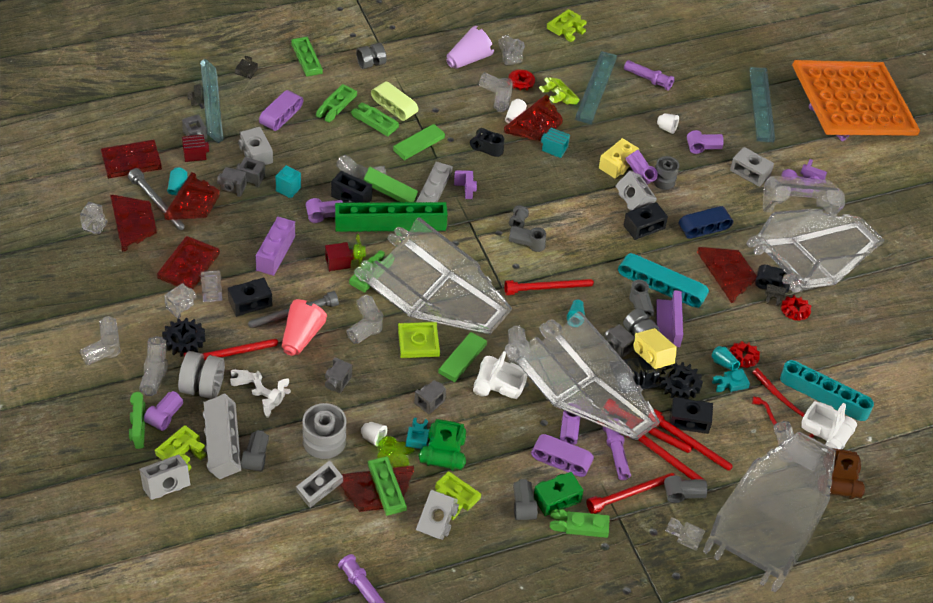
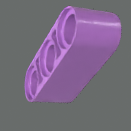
M289 90L284 91L261 113L259 123L277 131L301 108L303 97Z
M546 434L539 436L531 451V455L536 460L568 473L572 472L579 477H584L587 474L594 459V456L589 451Z

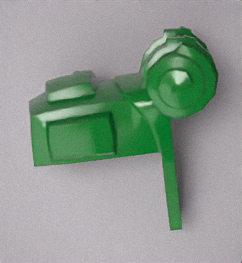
M436 419L431 424L428 432V439H430L428 446H423L419 452L420 463L427 464V466L433 465L449 468L452 471L455 469L462 471L466 464L465 454L460 452V447L465 444L466 440L464 424Z

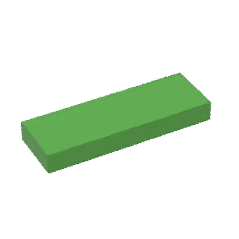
M308 36L292 39L291 44L306 77L323 74V69Z
M432 124L394 145L393 151L405 161L444 139L445 133L435 124Z
M370 166L363 181L372 184V188L400 202H414L418 193L417 190Z
M470 332L439 368L438 373L456 382L487 345V340Z
M388 456L368 461V468L386 516L407 511L405 500Z

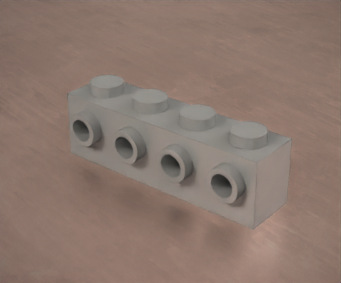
M222 394L204 402L203 411L206 426L204 433L207 441L205 446L208 455L207 468L218 479L241 471L236 403L226 394Z

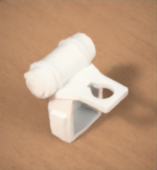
M503 351L499 359L485 356L480 364V371L474 382L473 392L479 396H487L490 390H493L507 397L517 399L526 384L528 373L523 367L515 363L505 362V351Z
M814 401L802 419V428L826 440V450L828 448L843 449L850 436L854 433L857 423L854 419L844 415L845 403H842L838 411H836L832 406Z

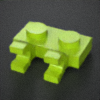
M567 9L547 23V29L559 36L564 34L565 38L572 42L575 40V36L572 35L574 32L577 31L581 35L586 32L583 26L587 24V21L581 20L579 14Z
M546 77L545 81L547 84L539 87L543 93L552 91L556 94L549 98L553 103L562 101L567 105L569 103L577 105L580 100L561 79Z
M185 425L155 449L156 456L161 460L180 455L186 462L188 471L192 467L188 464L190 458L184 455L187 451L191 450L200 461L207 456L206 452L203 451L205 445L199 442L200 436Z
M449 471L436 482L435 489H437V492L458 499L457 504H459V508L455 517H451L452 520L458 516L462 508L468 511L481 499L480 492Z

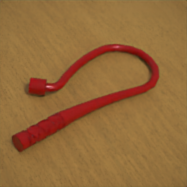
M758 368L753 370L752 374L761 381L767 390L789 408L804 417L805 413L786 399ZM753 396L752 404H762L765 406L773 425L785 439L795 443H807L815 436L812 433L805 439H795L788 436L776 422L768 403L761 400L760 397Z

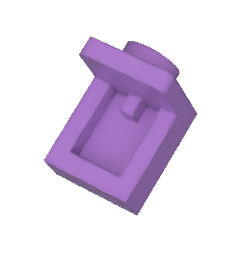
M810 159L807 165H803L800 174L803 175V178L816 181L815 187L822 189L827 172L812 167L813 160Z
M456 170L454 185L465 186V199L473 198V192L477 190V181H473V171Z

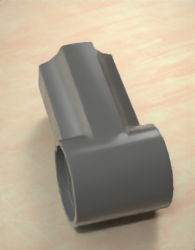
M512 226L509 242L527 245L532 251L541 252L546 248V231L540 227L529 230Z
M635 280L631 286L629 299L635 309H643L648 317L654 315V310L648 294L649 285L643 280Z
M256 430V432L251 433L247 450L243 452L242 469L263 472L266 459L265 452L269 441V435L265 434L264 431Z
M674 475L664 480L667 500L671 503L682 502L685 498L707 497V482L705 479L682 480L680 476Z
M519 479L513 484L515 520L537 519L538 511L537 502L533 498L532 483L527 481V479Z

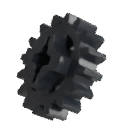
M177 318L176 323L170 321V326H165V331L162 332L163 346H166L167 351L172 350L173 355L179 352L180 357L188 351L198 353V347L203 348V342H206L205 329L202 328L201 323L196 324L195 319L189 322L188 318H185L184 321Z
M675 362L673 366L668 365L666 369H662L659 379L661 383L660 388L665 389L664 394L670 393L671 399L675 396L689 399L690 396L695 398L696 393H700L703 380H701L702 375L697 374V368L692 370L691 364L684 366V362H681L680 365Z

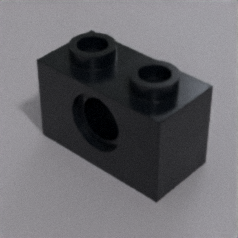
M341 170L331 181V197L342 200L344 203H370L372 200V184Z
M655 202L627 212L623 226L633 239L636 240L665 229L668 216L659 204Z
M264 277L227 288L228 301L236 317L273 306L272 292Z
M673 397L669 423L680 430L709 434L712 425L713 403Z

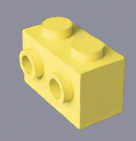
M622 138L601 155L599 169L616 179L619 175H623L630 167L625 158L639 150V148Z
M654 328L635 333V342L633 344L635 352L653 368L657 369L675 364L677 347L657 329Z

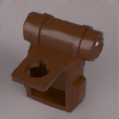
M828 448L823 456V467L826 469V474L821 475L817 482L819 492L825 493V495L832 494L849 497L850 499H861L865 493V486L863 481H859L858 473L861 470L859 455L853 451Z

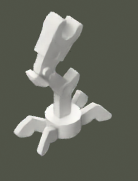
M231 370V386L253 382L256 389L252 390V395L268 397V399L262 400L266 418H269L271 410L282 402L285 394L291 393L290 389H284L289 384L288 378L278 381V389L275 388L271 391L262 385V375L259 371L257 373H250L248 370Z

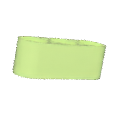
M387 81L371 90L372 98L402 121L418 112V106L415 101Z

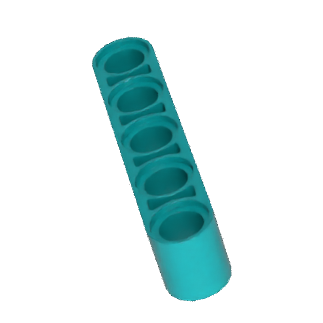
M628 253L618 267V271L622 276L632 281L643 280L649 285V288L671 298L674 291H682V303L695 308L701 307L709 293L706 285L633 253Z
M789 360L784 364L780 376L783 384L821 403L832 406L837 411L842 403H845V415L858 421H866L869 418L874 406V402L869 396L797 361Z

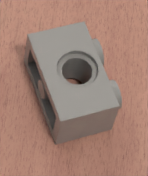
M261 127L240 132L238 144L240 149L244 150L246 158L264 162L265 165L273 163V150Z
M743 147L733 158L730 171L760 187L771 176L774 163Z
M629 171L615 185L619 190L618 194L627 202V207L630 211L647 204H652L657 200L641 175Z
M180 455L140 468L143 490L151 500L191 485L188 466Z
M328 461L296 486L297 493L311 508L343 483V476L332 462Z
M431 490L416 530L443 540L444 536L447 537L451 530V524H449L451 517H455L458 511V499ZM441 509L444 517L441 521H436L434 514L437 510Z

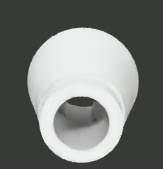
M521 99L512 101L505 121L508 124H514L526 112V103Z

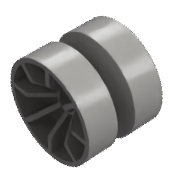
M188 351L180 368L179 392L195 395L199 389L200 397L209 399L217 397L224 376V358L209 355L204 360L202 353Z
M321 403L310 407L303 416V446L311 456L319 459H330L339 455L346 445V416L339 407L329 403Z

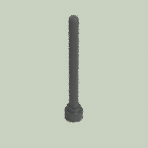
M139 168L131 170L128 174V179L133 184L139 185L179 230H183L185 228L184 224L147 184L143 172Z
M331 291L327 292L323 298L306 304L311 307L313 304L319 307L325 305L327 307H334L339 305L336 292ZM289 309L251 320L248 326L254 328L288 317Z

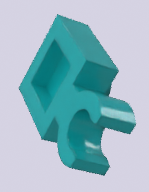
M743 368L724 372V376H715L712 380V384H721L717 385L716 392H722L725 388H729L730 392L749 388L750 385Z
M413 418L412 427L408 429L406 447L421 449L423 446H427L429 429H427V419L424 420L423 424H418L417 418Z

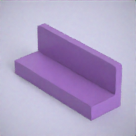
M674 291L672 300L657 299L656 321L659 332L676 347L681 346L683 338L682 291Z

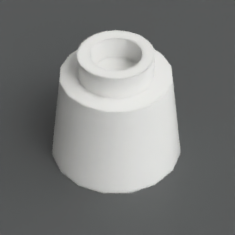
M664 113L658 117L657 125H659V128L673 134L677 129L679 116Z
M374 422L365 423L361 428L363 438L376 447H379L384 442L388 431L387 426Z

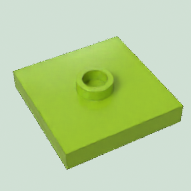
M437 322L398 323L400 358L440 357Z

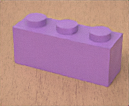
M281 217L276 218L256 254V271L275 275L295 238V221Z

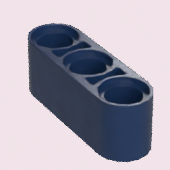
M719 206L685 215L679 220L678 224L686 237L693 239L726 230L733 225V219L725 207Z

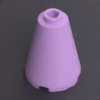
M473 26L447 54L446 62L451 68L463 67L489 57L494 53V49L491 50L490 48L492 45L491 40L482 29H476L478 26Z

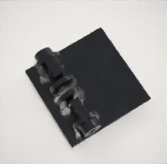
M642 357L611 362L622 393L660 387L657 379L660 376L659 370L652 368Z

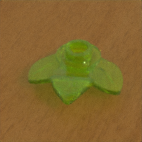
M356 234L357 244H353L354 260L358 259L359 270L362 267L363 257H366V249L360 242V235Z
M385 436L378 443L379 453L377 459L388 456L394 468L400 470L408 469L409 460L407 455L413 453L414 448L406 447L405 441H397L394 437Z

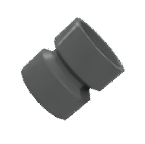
M380 42L371 44L370 47L363 46L356 49L357 61L361 69L371 68L373 64L379 66L386 63V52Z
M662 156L657 160L655 169L658 176L653 181L656 187L668 190L675 186L680 165L678 160L671 156Z
M640 308L629 313L623 321L624 327L634 337L635 333L654 328L659 331V327Z

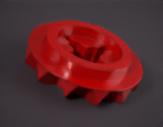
M527 70L512 71L508 76L509 85L513 86L514 89L519 88L520 91L521 89L528 90V88H533L535 76Z
M793 295L792 297L787 296L782 301L781 310L786 317L801 321L810 316L811 305L808 304V300H803L802 296L796 298Z
M741 341L740 343H734L730 347L729 351L740 362V367H753L759 362L760 351H757L756 346H751L750 342L745 344ZM744 351H747L746 356H744V358H743V357H742V356H743L742 353H743Z

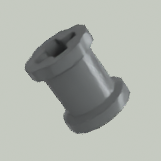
M521 205L515 206L513 216L509 220V225L511 227L523 228L525 218L529 215V210Z

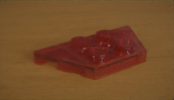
M546 94L504 127V133L541 141L543 134H547L550 128L556 129L563 123V118L557 112L555 105L550 103V97Z
M191 172L167 209L165 220L207 218L220 196V190L209 185L205 180L200 181L196 178V174Z
M110 195L122 252L128 250L127 246L134 242L138 244L144 241L145 238L157 233L150 201Z
M698 247L697 253L731 303L735 302L736 298L755 282L756 274L739 250Z
M414 465L392 468L403 498L414 474ZM370 471L341 474L343 476V483L340 486L343 488L344 494L348 499L354 502V506L359 512L384 509Z

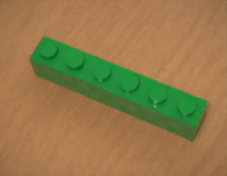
M335 203V232L446 231L447 203Z

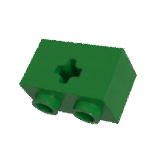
M569 472L559 474L549 481L538 483L535 486L533 498L544 516H548L555 509L563 510L581 503L584 490L574 474Z

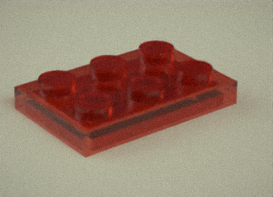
M155 140L101 148V155L108 179L126 176L135 168H139L143 173L162 169Z
M186 236L158 271L157 279L191 292L219 256L220 249Z

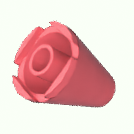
M296 299L290 305L282 341L284 352L290 356L299 355L327 320V314L323 309L315 304L311 307L306 304L307 301Z

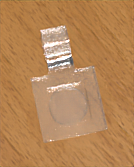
M671 518L666 532L678 536V543L697 551L705 530L688 522L682 526L680 521Z

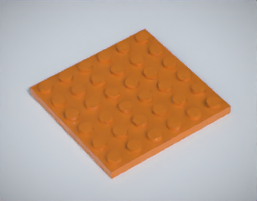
M794 60L792 66L826 135L918 136L920 129L884 62Z

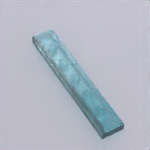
M601 51L575 120L592 124L615 65L617 55Z
M204 59L200 64L207 134L217 143L223 141L217 71L216 67Z
M750 67L756 139L761 142H774L775 133L767 68Z

